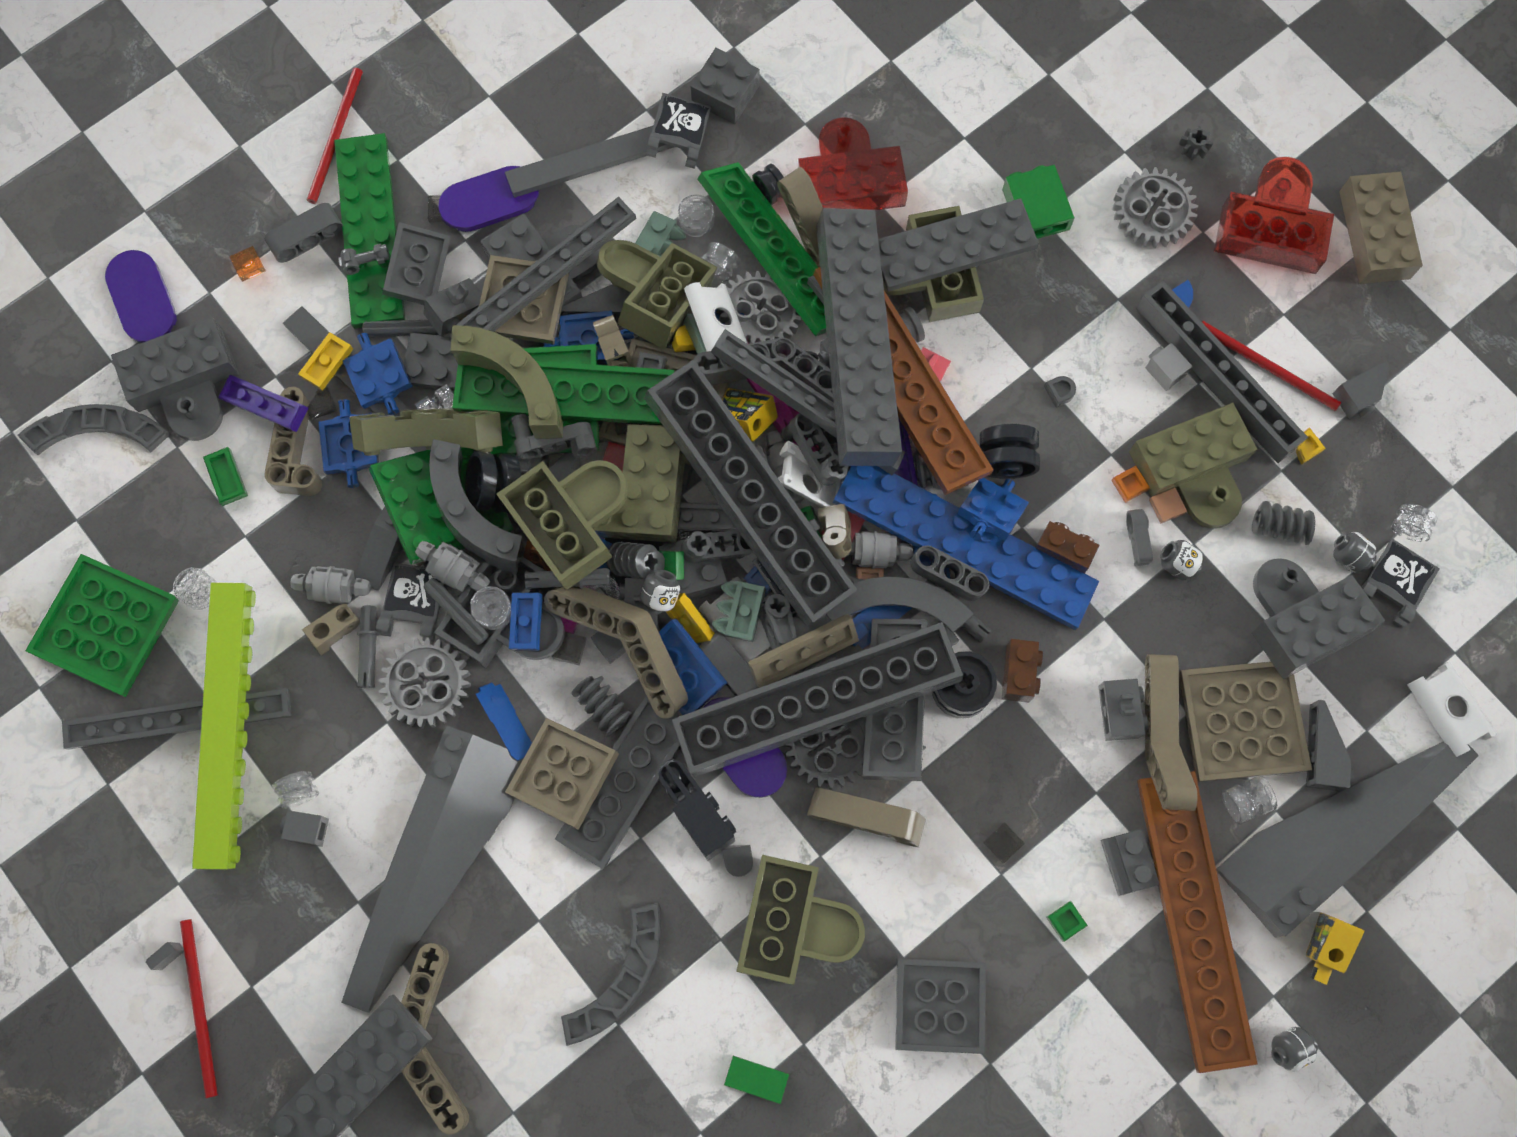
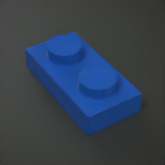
M512 593L509 649L539 650L542 594Z

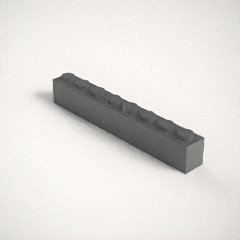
M1161 281L1142 296L1136 309L1168 344L1172 343L1192 365L1191 369L1224 405L1234 403L1248 432L1277 463L1296 450L1308 438L1164 281Z

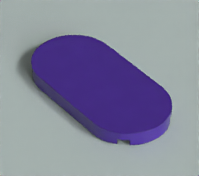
M506 166L452 184L446 188L439 199V212L444 223L450 228L453 227L461 232H471L530 211L537 201L539 190L514 198L505 172L520 166Z
M128 250L116 255L106 268L105 281L124 331L131 339L141 343L172 332L173 325H176L177 315L157 263L150 255L139 250Z
M730 697L713 699L703 708L730 699ZM775 748L725 766L722 769L743 794L762 798L773 795L782 787L787 774V763L780 749Z

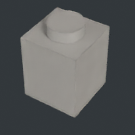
M1170 343L1164 349L1161 346L1155 349L1149 355L1150 361L1145 367L1164 390L1167 391L1188 374L1192 365Z

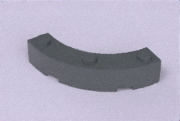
M433 439L429 464L430 479L437 507L447 528L469 552H473L494 567L517 574L524 550L522 536L500 529L475 510L461 486V467L463 462L461 446Z

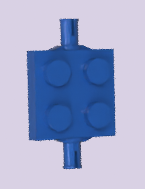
M612 310L560 316L559 337H555L554 344L544 343V347L596 344L598 347V365L607 364L593 322L611 316ZM627 329L619 330L623 340L634 339L633 332Z
M361 333L362 336L359 334L357 339L362 350L343 360L360 405L366 409L376 403H384L388 415H395L394 412L397 414L399 409L394 398L400 392L413 387L396 345L391 338L377 345H372L368 333Z
M343 399L344 402L342 400L338 401L340 416L318 422L323 470L326 475L341 472L347 473L348 488H354V486L359 487L357 472L370 468V465L379 463V456L364 455V452L353 449L349 417L358 415L351 414L350 400Z
M985 478L978 480L957 513L975 526L970 532L972 539L976 535L974 540L978 541L983 533L987 532L1006 541L1029 503L1018 495L1011 493L1015 487L1013 480L1008 486L1011 479H1006L1001 487Z

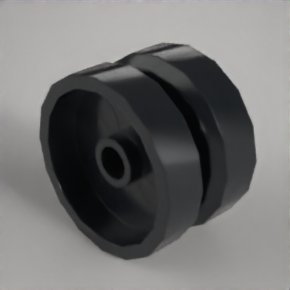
M1001 424L985 428L980 432V448L993 468V472L988 477L1017 479L1039 472L1040 454L1035 451L1039 448V431L1035 427L1023 424Z
M475 451L472 453L467 466L465 491L466 497L477 512H488L492 507L496 513H510L497 493L521 477L520 463L514 453H498L494 457L491 452Z
M971 651L957 652L955 656L963 674L961 682H964L967 687L962 688L959 685L960 682L933 691L932 696L936 705L945 714L955 718H970L981 713L993 699L997 689V676L991 663L982 655Z

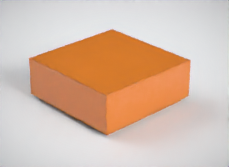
M1137 466L1126 470L1111 480L1125 503L1150 489Z

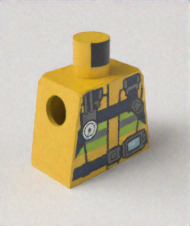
M728 388L722 398V401L752 442L778 417L772 395Z
M1320 912L1306 952L1307 957L1316 961L1310 978L1327 985L1333 969L1345 973L1365 930Z

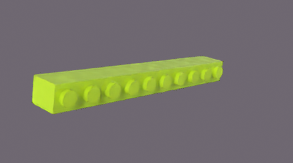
M211 582L192 869H234L241 855L240 846H237V836L242 830L239 805L243 804L244 790L240 786L241 776H244L246 770V762L242 759L243 748L247 745L244 719H248L249 716L246 691H249L251 686V677L247 674L248 663H251L253 656L252 647L249 646L250 635H253L254 632L251 607H254L256 603L255 591H252L253 587L246 583Z

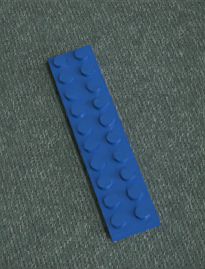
M851 466L832 502L835 505L845 504L847 511L917 548L927 545L932 546L973 567L987 576L991 587L1073 630L1079 627L1099 584L1097 579L1074 569L1009 534L1006 541L987 532H984L978 541L974 540L976 535L972 539L970 532L975 526L969 520L957 514L960 509L959 507L896 474L890 475L879 466Z

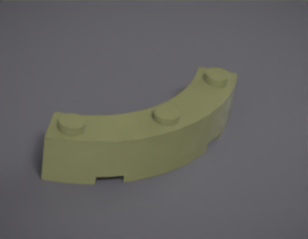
M452 325L451 352L458 365H471L488 370L493 369L504 375L525 397L529 413V426L535 438H563L561 411L555 394L545 373L532 356L515 342L495 332L471 326Z
M449 408L401 410L400 416H385L383 412L349 417L353 449L364 452V455L367 456L378 455L381 453L380 450L426 446V450H431L433 439L485 452L493 451L492 447L503 445L500 413L493 411L465 413Z

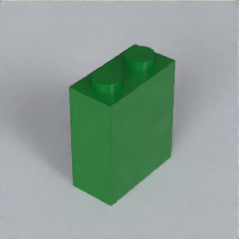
M1055 164L1050 166L1041 165L1024 173L1014 172L1005 178L1002 191L1006 202L1022 199L1037 239L1071 229L1075 217Z

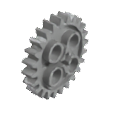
M1154 167L1152 173L1149 174L1148 170L1144 168L1141 175L1135 171L1131 178L1126 177L1124 183L1119 185L1118 193L1115 194L1113 199L1115 203L1112 210L1117 211L1114 220H1121L1118 229L1125 227L1127 229L1125 237L1133 234L1134 243L1142 239L1143 247H1145L1148 241H1150L1153 248H1156L1159 242L1165 248L1169 241L1176 244L1179 237L1185 238L1187 231L1191 230L1197 218L1195 212L1198 209V205L1193 204L1197 196L1189 195L1192 186L1184 188L1183 185L1186 179L1177 181L1176 172L1170 177L1167 176V169L1162 174H1159L1157 167ZM1146 190H1151L1154 194L1148 193ZM1162 191H1166L1167 194L1164 196L1161 204L1157 207L1149 223L1145 225L1143 222L1150 210L1155 205ZM1133 209H1137L1142 213H1137ZM1156 222H1161L1164 226L1158 225Z
M756 271L755 277H752L749 272H746L744 279L740 275H736L735 282L732 280L728 281L727 290L746 341L749 344L778 338L791 340L792 335L796 334L802 318L775 282L770 279L768 273L765 277H761L760 272ZM717 309V313L720 314L719 322L730 325L731 319L728 314L721 309Z
M426 637L424 645L417 638L414 640V647H410L405 642V651L401 652L398 649H394L397 656L396 659L386 658L391 664L390 668H381L387 674V677L378 680L381 684L386 685L385 688L379 690V693L388 696L382 703L385 706L392 705L388 712L391 715L398 713L397 720L400 722L407 718V725L410 727L417 720L418 726L421 729L424 728L426 721L434 728L438 718L445 724V715L447 713L455 717L456 714L453 708L455 706L458 708L464 707L459 702L460 698L469 697L463 691V688L471 687V684L464 680V678L469 677L471 674L468 670H461L467 663L465 660L458 661L461 654L458 651L451 653L453 647L450 644H447L442 649L443 642L440 639L435 642L434 646L429 637ZM442 661V667L439 671H430L433 662ZM408 667H414V675L404 679V670ZM445 676H449V679H448V680H445V681L439 680V679L444 678ZM424 678H428L430 680L426 683V688H423L421 685H419L424 683ZM403 685H412L410 687L405 688L404 690H401V687ZM441 687H446V696L442 699H436V691ZM414 693H419V701L415 705L409 706L408 698Z

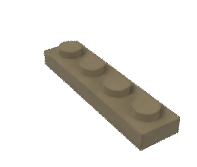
M846 614L749 661L748 664L755 684L760 688L774 683L858 642L859 638L853 619Z

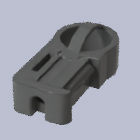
M1143 509L1128 510L1126 513V525L1132 545L1134 566L1149 565L1153 561V554L1148 532V517Z

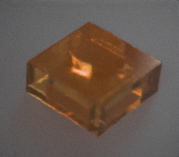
M254 246L229 256L242 282L266 271Z

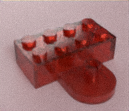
M842 117L829 121L822 128L819 135L820 156L798 158V168L802 167L809 175L823 208L882 210L906 206L908 188L900 146L871 149L869 134L866 128L857 120Z
M1278 157L1269 161L1258 177L1255 197L1231 191L1222 206L1214 252L1316 274L1327 261L1334 214L1309 209L1313 178L1308 167L1295 158Z

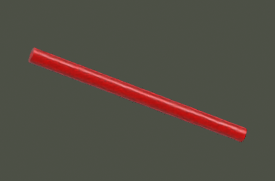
M355 67L352 70L306 199L311 204H316L335 152L334 140L339 139L363 73L359 68Z
M1202 321L1222 345L1332 410L1336 411L1340 406L1341 402L1212 325Z
M192 919L180 921L205 1098L218 1096L193 924Z

